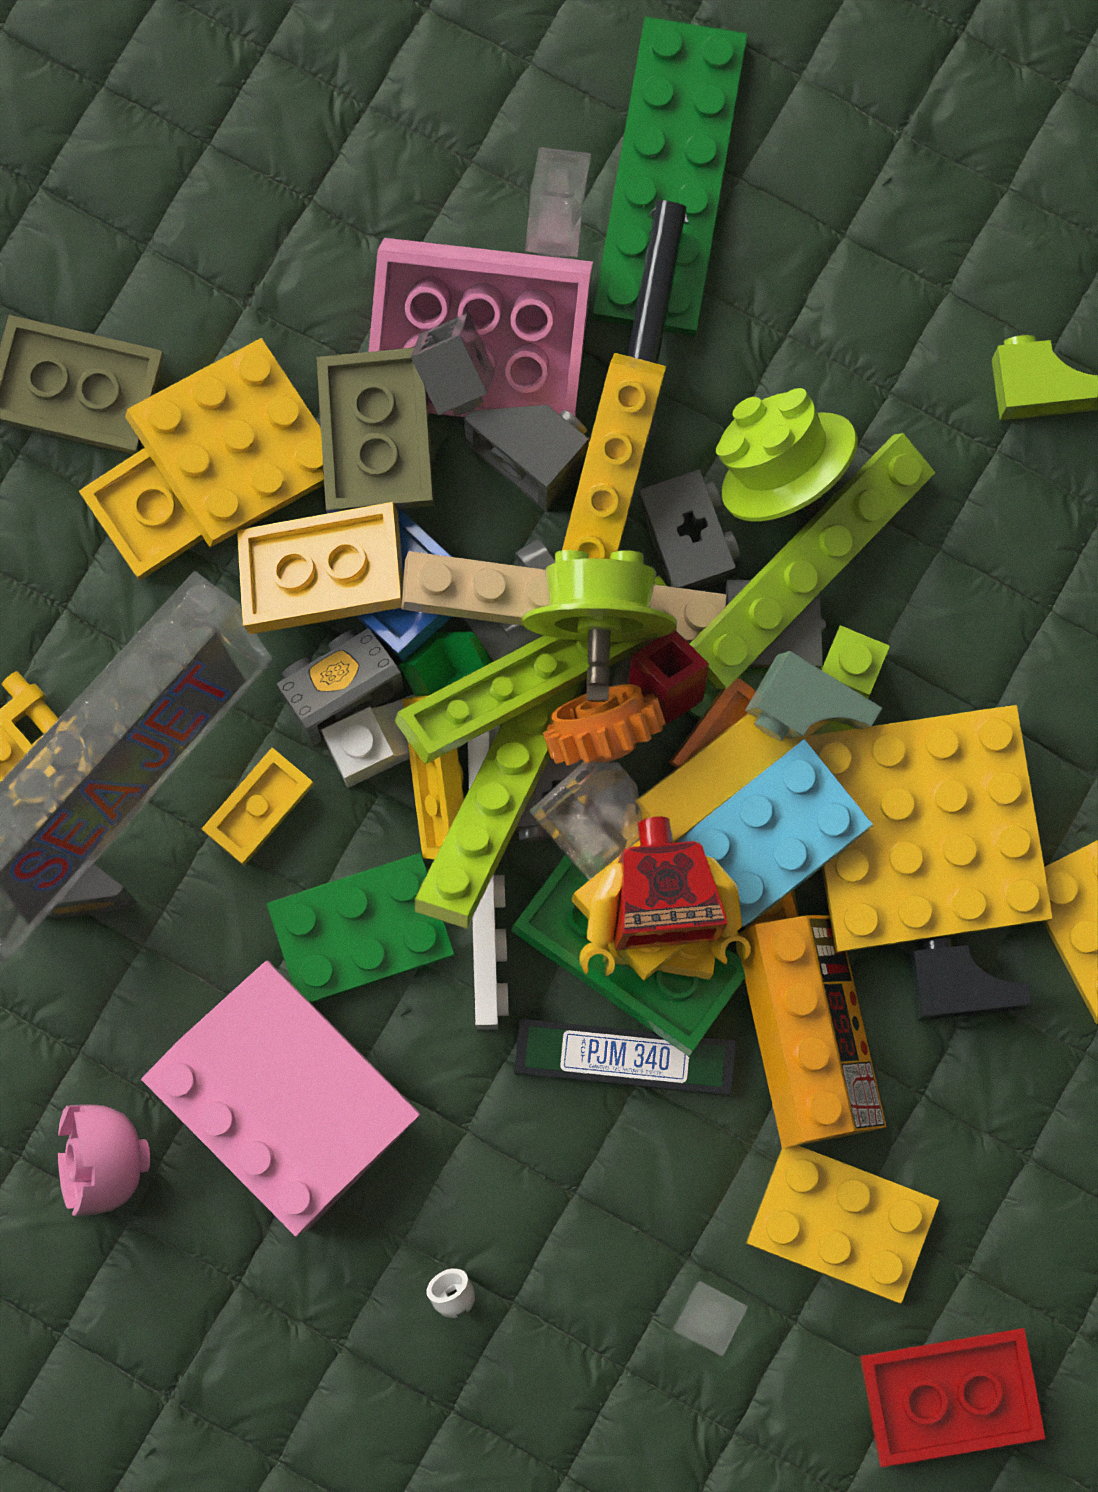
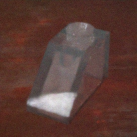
M539 147L530 194L525 251L537 252L541 256L578 257L591 153Z

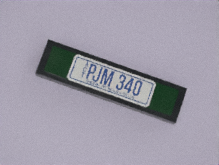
M519 1019L514 1074L731 1096L736 1041L703 1037L692 1054L687 1056L655 1032Z

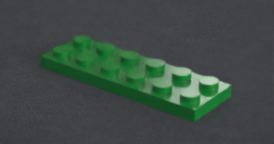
M651 17L644 18L592 319L633 326L647 246L650 242L653 218H649L648 215L655 207L656 201H671L687 206L686 214L689 224H684L681 242L678 247L679 253L664 331L696 336L747 33Z

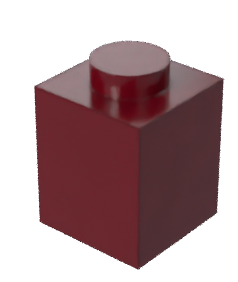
M675 630L668 635L659 637L632 655L628 684L639 686L643 695L654 693L655 698H658L666 724L662 725L664 727L703 701L709 663Z

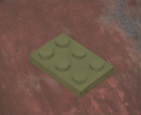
M9 315L0 345V424L134 455L139 452L141 441L126 420L125 414L128 408L155 394L165 357L163 351Z
M414 348L317 357L327 513L393 502L396 509L435 506L428 396L411 359Z

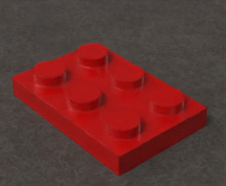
M1025 1328L859 1356L879 1467L1045 1439Z

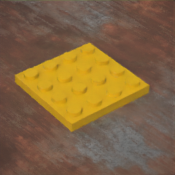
M1017 705L877 725L863 729L857 728L803 736V739L807 741L874 825L822 867L836 953L1053 919Z

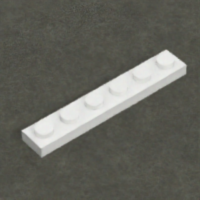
M500 725L468 742L469 789L500 729ZM493 875L473 916L475 1020L477 1030L498 1029V1016H509L508 983H497L496 962L507 961L506 929H495V908L505 907L504 875Z

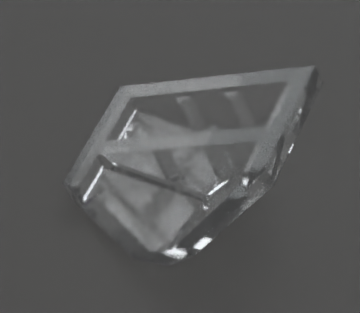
M583 762L529 810L547 835L588 880H591L622 854L623 849L631 847L640 840L637 823L642 820L641 808L635 802L639 798L637 785L618 762Z

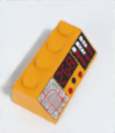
M805 915L760 923L738 933L751 946L750 955L746 959L741 958L745 973L747 992L782 1149L886 1128L847 951L835 952L830 915Z

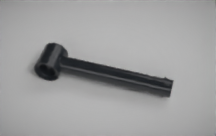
M658 200L648 215L649 218H653L650 242L647 246L627 356L658 364L679 253L678 247L681 242L684 224H689L686 214L687 206L683 204ZM655 415L653 416L647 443L655 431Z

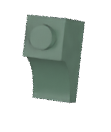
M788 651L776 656L745 711L758 718L754 725L760 731L774 739L783 741L785 736L790 739L804 736L809 726L822 720L837 721L855 729L872 727L882 707L793 652Z

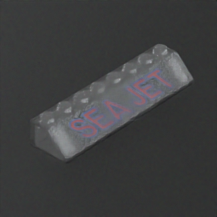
M196 571L186 579L0 782V961L3 963L12 956L271 663L272 658L258 635H249L244 628L242 609L238 602Z

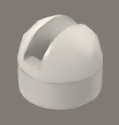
M448 1269L439 1273L430 1281L427 1287L428 1298L434 1308L444 1317L457 1318V1314L462 1313L464 1310L470 1311L475 1301L473 1285L466 1273L460 1269ZM457 1290L455 1294L448 1297V1293Z

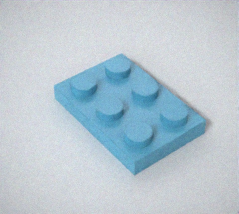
M803 739L676 842H700L705 855L715 858L736 882L739 891L742 926L747 928L874 825L807 741Z

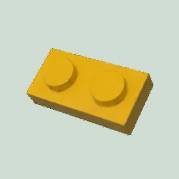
M271 748L202 827V831L245 866L314 786V783L274 748Z

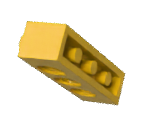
M614 353L608 368L562 551H583L588 553V559H610L612 552L619 551L667 366Z

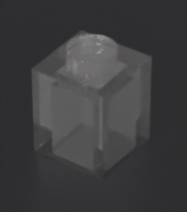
M698 1280L695 1282L671 1331L719 1357H723L748 1306Z

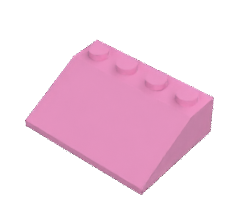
M384 238L377 253L369 352L414 348L421 333L469 313L495 369L488 394L482 396L484 403L473 410L548 405L558 414L562 410H566L575 416L593 262ZM427 393L429 413L437 414ZM449 410L442 415L466 417L469 412L455 415L453 410Z
M268 960L180 1038L141 1078L294 1236L308 1231L421 1115Z

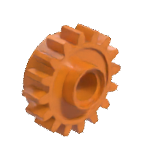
M625 684L609 687V700L606 702L587 701V694H584L563 704L552 713L553 723L547 726L548 731L543 732L551 759H554L556 764L565 761L566 765H572L580 760H584V763H604L629 754L636 748L635 743L651 740V734L661 732L663 730L662 725L666 724L658 698H655L654 693L643 695L639 686Z

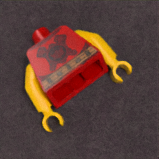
M655 816L639 821L637 825L641 846L623 849L618 863L605 870L591 899L587 938L591 943L584 946L579 956L580 964L585 974L588 973V961L595 954L606 956L607 959L604 966L606 976L614 971L615 959L608 947V944L613 941L615 951L711 942L713 955L724 964H727L725 955L727 945L736 941L738 955L746 959L751 953V946L743 936L738 934V930L743 924L736 882L715 858L705 855L700 842L673 843L668 817Z

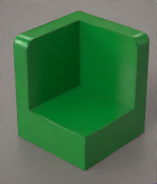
M435 632L404 662L402 661L399 667L415 696H425L435 693L492 662L474 632Z

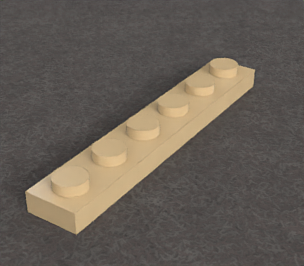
M411 551L408 552L405 559L401 610L523 626L522 617L526 612L550 605L546 570ZM654 585L650 607L675 617L677 620L676 631L690 644L726 607V594ZM652 638V639H646V640H637V641L649 642V643H651V642H653L654 640H656V639H658V638Z

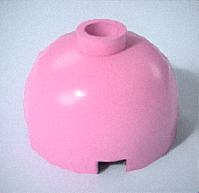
M84 1104L66 1106L62 1111L58 1136L69 1135L65 1153H58L60 1185L64 1203L67 1209L74 1208L73 1216L96 1215L113 1211L126 1203L137 1189L140 1172H148L150 1166L148 1142L146 1139H138L133 1123L119 1111L103 1105Z

